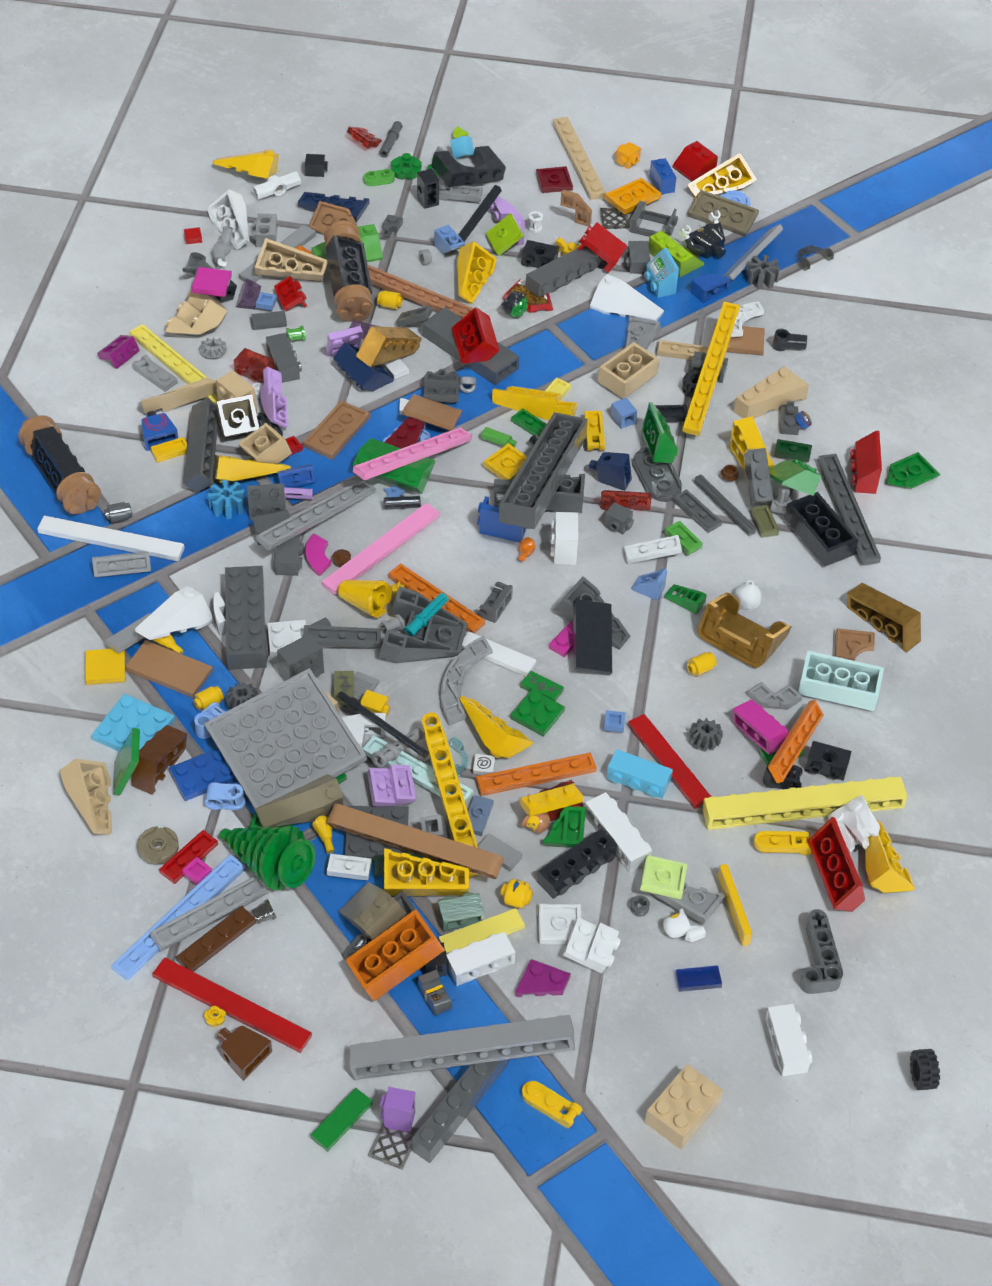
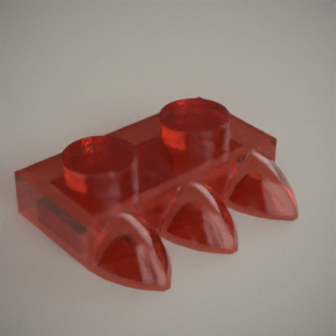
M348 127L347 133L352 136L351 138L360 141L362 146L366 148L378 147V144L382 142V139L376 138L372 133H368L367 129Z

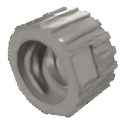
M428 249L419 251L418 257L422 265L432 262L431 252Z

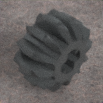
M245 682L242 685L236 683L235 687H229L228 693H226L228 708L232 709L259 695L257 688H253L252 683L246 685Z
M706 717L704 721L698 719L696 723L691 725L689 736L692 745H697V750L702 747L706 752L708 748L714 750L716 746L721 744L723 730H721L720 724H715V719L708 721Z

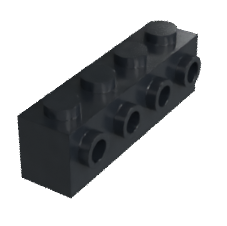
M601 828L538 870L537 883L552 899L558 895H563L571 886L581 883L587 875L597 872L600 866L606 862L610 863L616 857L617 843Z

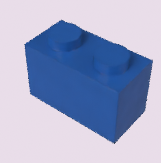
M667 159L651 160L649 176L657 190L661 192V195L674 193L677 177Z

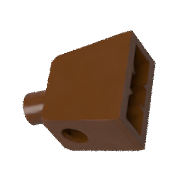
M239 1026L233 1033L227 1028H223L217 1035V1039L222 1042L220 1046L222 1058L243 1081L272 1053L271 1040L245 1026Z

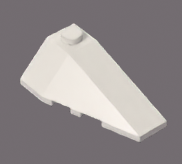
M608 274L598 284L590 304L591 309L610 315V312L620 314V317L629 315L658 321L664 313L663 309L627 283Z

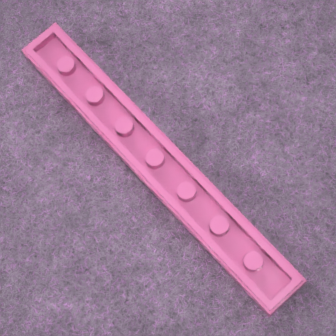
M459 427L353 467V472L362 479L367 480L472 440V435Z
M425 503L324 579L322 586L334 595H337L338 585L343 580L358 579L437 519L439 511Z

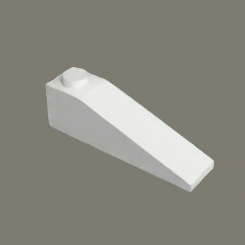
M228 189L207 207L211 221L218 226L220 232H223V226L234 228L231 242L233 247L239 250L249 241L247 210L242 195Z
M186 586L175 592L135 628V632L152 640L170 636V632L174 631L186 632L187 628L201 629L212 623L214 618L203 595L193 588Z

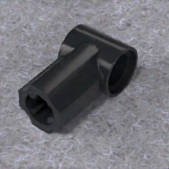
M777 329L772 347L776 351H784L786 348L805 350L807 347V335L791 334L786 329Z

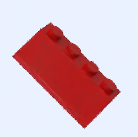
M831 817L807 842L833 909L853 912L865 901L863 886L836 818Z

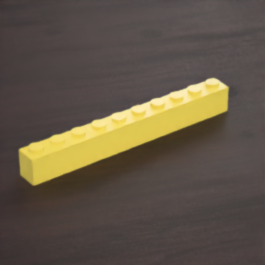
M887 777L884 779L849 781L839 784L830 783L820 786L811 785L802 788L769 790L766 792H750L739 795L731 794L721 797L712 796L704 798L702 811L707 830L827 817V815L860 795H863L871 811L904 808L908 796L901 777Z

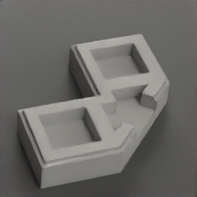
M760 682L747 691V696L763 708L788 710L802 701V696L790 685L774 693L764 683Z

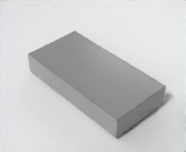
M490 833L478 845L479 849L503 857L502 867L508 871H511L522 859V853Z

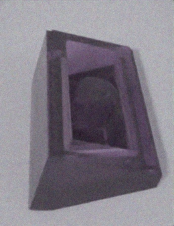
M247 278L241 286L236 307L254 310L261 285Z

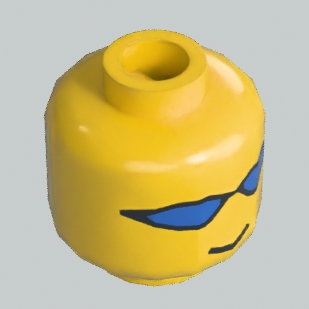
M513 878L508 884H503L501 896H504V903L506 905L522 909L525 905L528 906L530 904L533 889H530L531 887L528 882Z

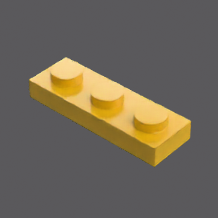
M574 784L522 797L520 805L530 817L582 803L584 796Z

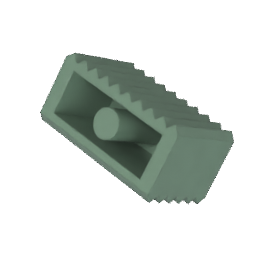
M468 892L461 897L453 898L448 896L438 901V913L444 932L464 928L485 920V911L480 893L473 894Z

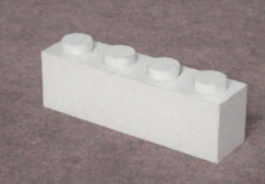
M606 792L585 803L586 817L597 831L602 828L617 843L616 856L630 873L644 866L646 856H651L652 849L640 837L638 829L630 824L627 815L620 811L616 801L610 798Z

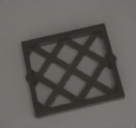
M614 207L600 208L601 221L604 228L629 229L627 214L623 216V213H618L617 211L619 210Z
M383 1123L369 1151L368 1157L383 1162L385 1165L388 1164L403 1170L412 1151V1143L408 1147L406 1142L411 1141L417 1132L412 1130L411 1132L406 1131L412 1137L405 1139L403 1130L390 1133ZM385 1129L387 1135L381 1136ZM399 1134L402 1140L394 1143L392 1136ZM389 1138L391 1144L383 1146L381 1140ZM379 1142L381 1148L374 1150ZM404 1144L406 1150L398 1152L396 1146ZM393 1147L395 1154L388 1156L385 1150ZM382 1151L385 1158L378 1157L375 1154ZM406 1154V1156H405V1158H404V1160H403V1162H402L400 1156ZM397 1157L399 1164L391 1162L390 1159Z

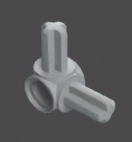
M787 486L780 487L778 495L774 496L770 510L785 515L787 503L792 502L791 495L794 489Z

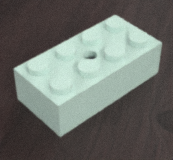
M807 651L798 693L808 697L875 711L884 667Z

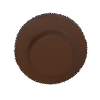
M726 465L721 470V477L726 481H735L738 478L739 472L733 465Z

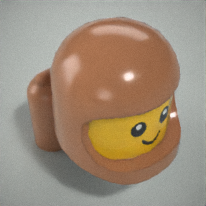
M546 812L530 817L527 814L521 826L540 834L549 827L550 817Z

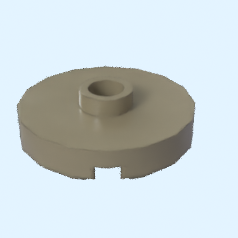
M156 826L145 830L139 836L137 849L140 857L147 863L155 865L164 864L178 852L179 841L176 833L170 828H158Z

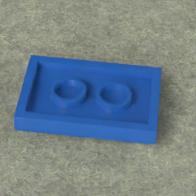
M218 748L169 767V772L184 801L207 793L210 783L230 784L237 781Z

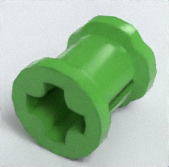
M303 325L295 329L286 328L287 338L291 339V341L306 340Z

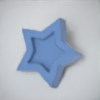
M396 484L391 488H384L387 497H400V495L405 493V490L398 488Z

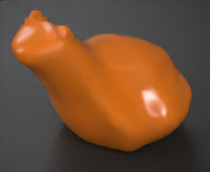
M526 537L520 541L519 551L521 554L518 559L522 562L531 556L536 548L532 538Z

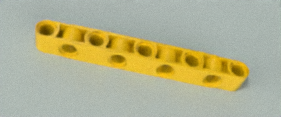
M433 712L427 713L422 718L424 738L452 839L478 848L445 731L442 728L439 716ZM448 792H455L452 795L447 794ZM458 827H465L463 830L457 829ZM469 872V877H474V876H477V875H478V874Z

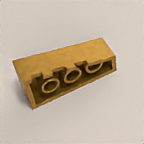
M371 326L356 357L370 367L414 354L419 349L422 338L409 328Z
M860 583L847 593L848 609L865 622L869 620L878 632L881 630L885 632L891 642H898L902 646L901 649L907 653L921 642V612L864 583Z

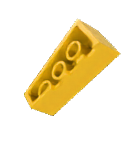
M384 848V891L390 896H395L402 890L406 896H462L469 892V868L445 862L439 863L428 858L422 859L406 853L392 852V850Z

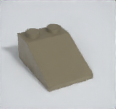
M370 882L338 911L371 941L407 915L393 897Z

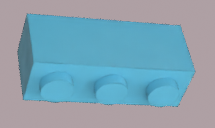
M616 749L608 765L606 779L663 799L671 782L673 769Z

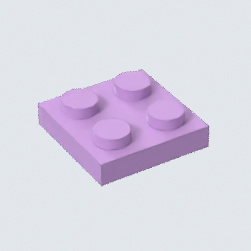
M361 326L329 333L325 350L327 356H335L344 342L360 348L363 333Z

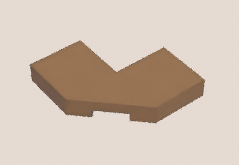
M563 190L561 192L560 206L575 209V223L590 226L592 209L578 193Z

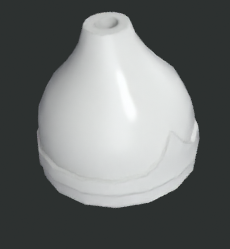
M751 580L740 584L733 594L739 599L740 609L755 610L761 604V591Z

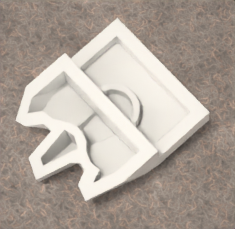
M863 795L827 815L828 819L831 817L836 818L850 853L855 849L856 844H860L866 849L870 845L868 837L878 836L880 826Z

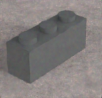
M286 333L267 336L266 349L274 370L281 372L282 383L300 379L302 367L300 361L297 362L296 351L292 350L291 339L287 338Z
M766 448L748 449L744 455L751 507L769 506L773 501Z

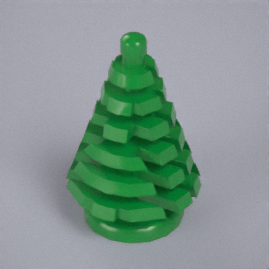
M298 827L234 828L233 830L224 828L220 832L221 840L226 841L227 845L241 858V861L248 865L249 869L271 890L276 891L286 887L293 889L299 887L308 879L313 870L316 857L314 845L310 841L305 840L303 831H299Z

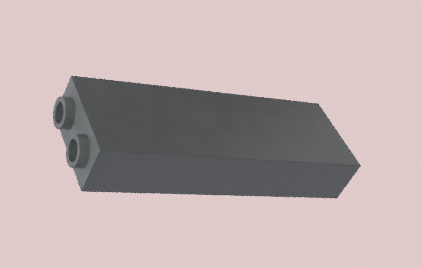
M445 307L422 323V336L461 362L452 327L462 318ZM499 342L497 343L500 351L488 361L464 364L493 385H497L519 369V356Z

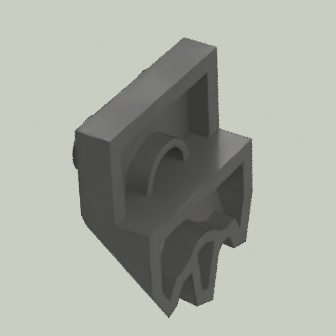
M439 369L436 374L427 371L424 378V398L435 402H459V375L455 372L446 374V371L443 369Z

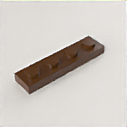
M243 906L239 907L177 955V962L193 972L256 924V918Z

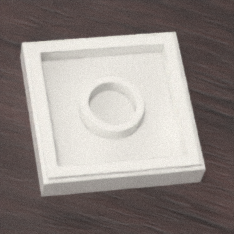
M539 904V944H567L575 921L578 917L581 918V904Z

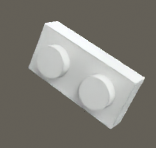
M330 854L327 876L368 881L372 859Z

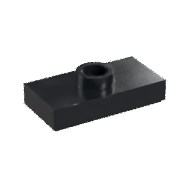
M655 405L665 417L666 422L686 420L688 413L687 405Z

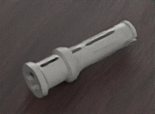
M416 727L406 736L417 742L424 737V733L419 727ZM399 740L393 744L387 743L382 750L375 751L372 754V761L378 768H384L389 761L396 760L399 753L409 747Z

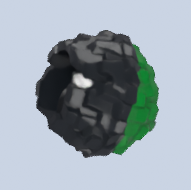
M512 291L510 296L506 297L504 302L501 303L502 309L505 314L511 317H522L523 313L528 309L527 298L519 291Z

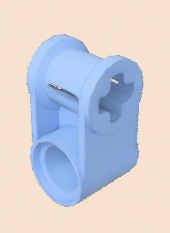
M213 702L208 708L195 716V733L197 737L201 739L211 737L204 723L227 712L220 708L217 702Z
M210 783L207 788L204 804L213 810H240L246 804L243 788L239 784Z

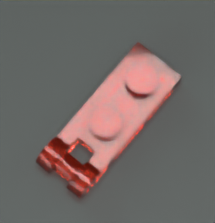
M604 490L601 492L600 508L608 510L615 502L628 509L650 511L652 493Z

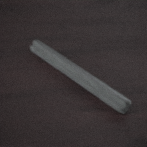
M699 474L695 477L694 482L749 536L755 534L756 527L703 475Z

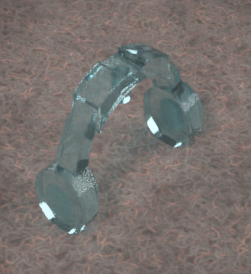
M452 737L449 740V745L457 753H460L463 758L461 767L458 764L455 765L457 776H460L466 770L469 760L464 751L463 743L456 737ZM428 759L425 764L432 767L431 761Z

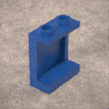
M485 496L483 502L479 503L477 511L480 513L477 525L480 526L479 533L520 543L527 529L499 522V507L489 505V497Z

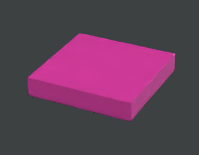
M198 267L192 285V293L225 297L232 277V271Z

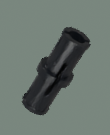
M400 495V497H384L383 505H385L384 509L421 507L420 496L404 497V495Z

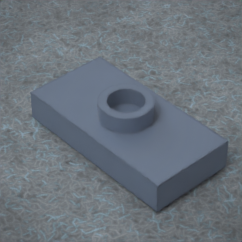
M476 795L473 797L468 814L474 834L482 836L494 805V800Z

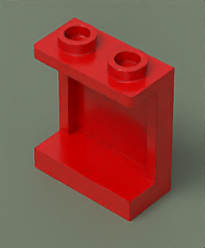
M596 222L593 227L590 225L587 228L585 234L579 240L581 244L578 249L581 250L586 246L605 260L607 264L604 270L609 273L617 264L628 245Z

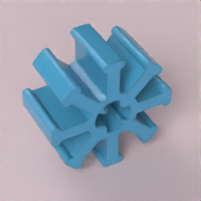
M222 480V489L216 486V484L211 486V493H208L209 508L214 510V516L220 517V514L225 511L226 519H232V510L237 512L238 515L243 513V506H246L245 490L240 489V483L234 482L235 484L229 488L228 480Z

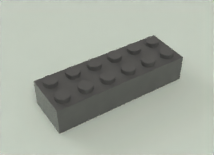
M263 565L225 567L228 670L267 668Z

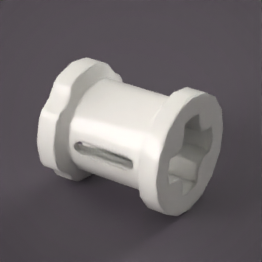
M537 211L531 212L529 214L530 224L528 229L532 233L541 232L543 214Z

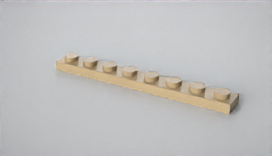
M560 117L553 119V126L590 200L604 198L606 191L569 118Z

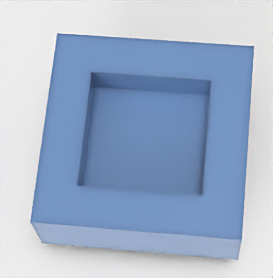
M260 292L256 301V308L272 311L277 301V295Z
M606 710L604 731L624 733L626 712Z

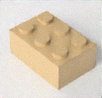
M633 342L599 367L598 382L624 399L658 374L659 358Z
M687 1064L649 1107L646 1113L645 1124L681 1150L721 1103L724 1090Z

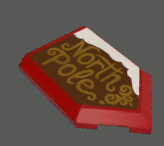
M521 279L503 296V300H505L512 291H519L527 298V312L534 313L537 310L545 309L546 311H553L549 293L537 297L525 288V281Z

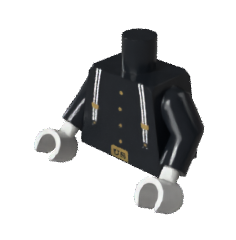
M718 210L715 211V216L713 212L709 214V220L714 222V224L709 223L690 233L691 228L688 225L679 230V235L685 237L686 247L692 253L699 254L704 258H710L713 255L721 258L725 255V235L721 222H718V218L721 215Z

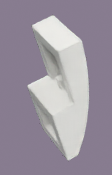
M216 592L213 601L214 617L220 635L226 633V604L219 592Z

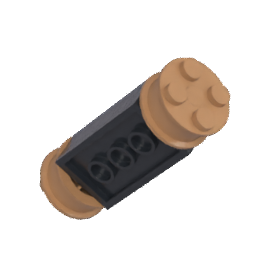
M335 221L325 230L324 240L326 242L325 249L335 304L337 305L336 313L339 318L345 321L362 322L373 311V304L371 302V294L373 292L364 243L361 242L359 237L360 231L355 224Z
M40 415L24 421L19 430V441L25 446L27 453L32 456V460L56 494L58 500L63 504L64 509L70 514H82L93 510L101 497V490L94 483L92 476L86 473L84 468L79 465L76 456L71 453L68 444L64 443L62 433L56 427L54 420L49 416Z

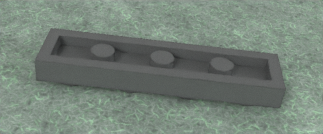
M304 625L303 637L311 634L320 646L381 647L380 628Z

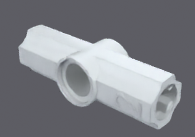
M296 171L281 177L273 175L267 182L252 187V192L256 200L273 194L281 196L287 189L300 185L301 179Z

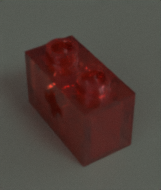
M244 348L233 360L234 372L263 384V370L266 367L275 370L274 359Z

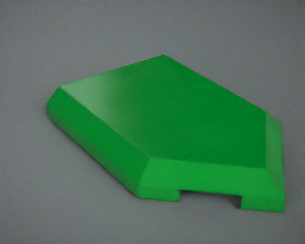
M917 452L890 464L887 484L912 489L940 476V473Z

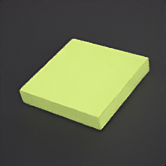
M647 855L640 890L682 899L687 864Z

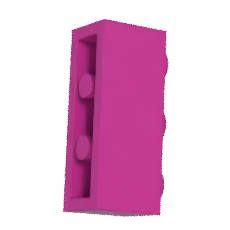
M752 699L733 708L734 725L767 754L770 755L778 751L789 734L788 729L784 725H781L774 716L768 714L761 705H758Z

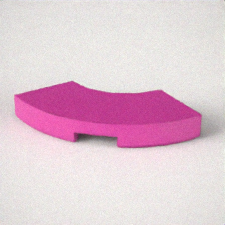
M313 533L306 544V559L312 571L321 576L331 566V560L325 555L328 541Z

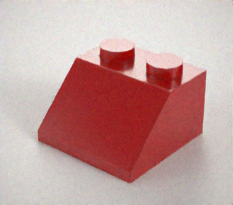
M695 141L683 149L672 165V168L693 182L717 167L718 156L700 142Z

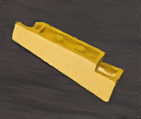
M515 386L507 387L506 390L493 389L492 402L494 404L520 411L523 408L532 415L548 421L554 412L575 416L578 405L576 402L561 401V394Z

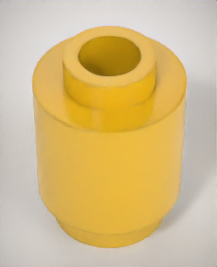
M385 290L379 292L377 304L381 305V307L398 310L402 306L403 297H401L400 293Z
M704 652L690 658L687 669L690 674L697 677L713 670L717 665V661L712 652Z
M210 686L195 694L193 703L198 710L204 711L213 702L220 704L224 700V696L218 686Z

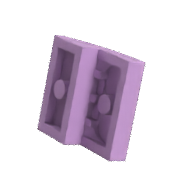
M391 764L389 769L369 768L367 771L373 806H395L416 801L410 765Z

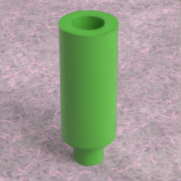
M488 427L484 428L481 435L482 439L503 447L509 443L515 448L517 441L513 440L512 436Z

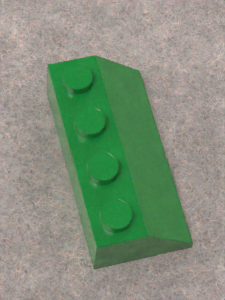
M370 438L359 449L353 466L401 448ZM426 457L375 476V478L423 494L436 461Z

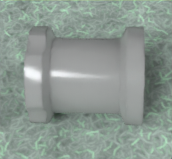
M399 614L388 621L380 622L384 634L387 629L396 632L398 630L403 631L405 628V623Z

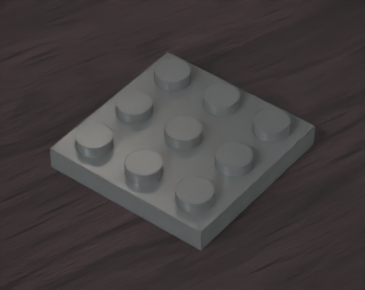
M347 806L408 826L409 806ZM346 832V856L370 858L372 862H384V848L390 849L392 852L408 854L407 851Z

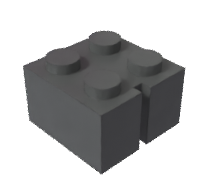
M311 634L277 650L279 675L284 681L309 668L316 678L324 673L323 648Z

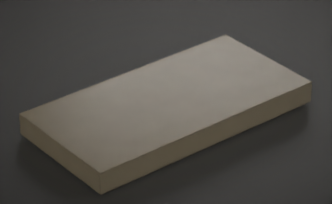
M700 190L687 213L688 217L708 224H714V222L709 220V214L713 212L715 216V211L718 210L721 214L718 222H721L723 229L746 237L759 214V210Z

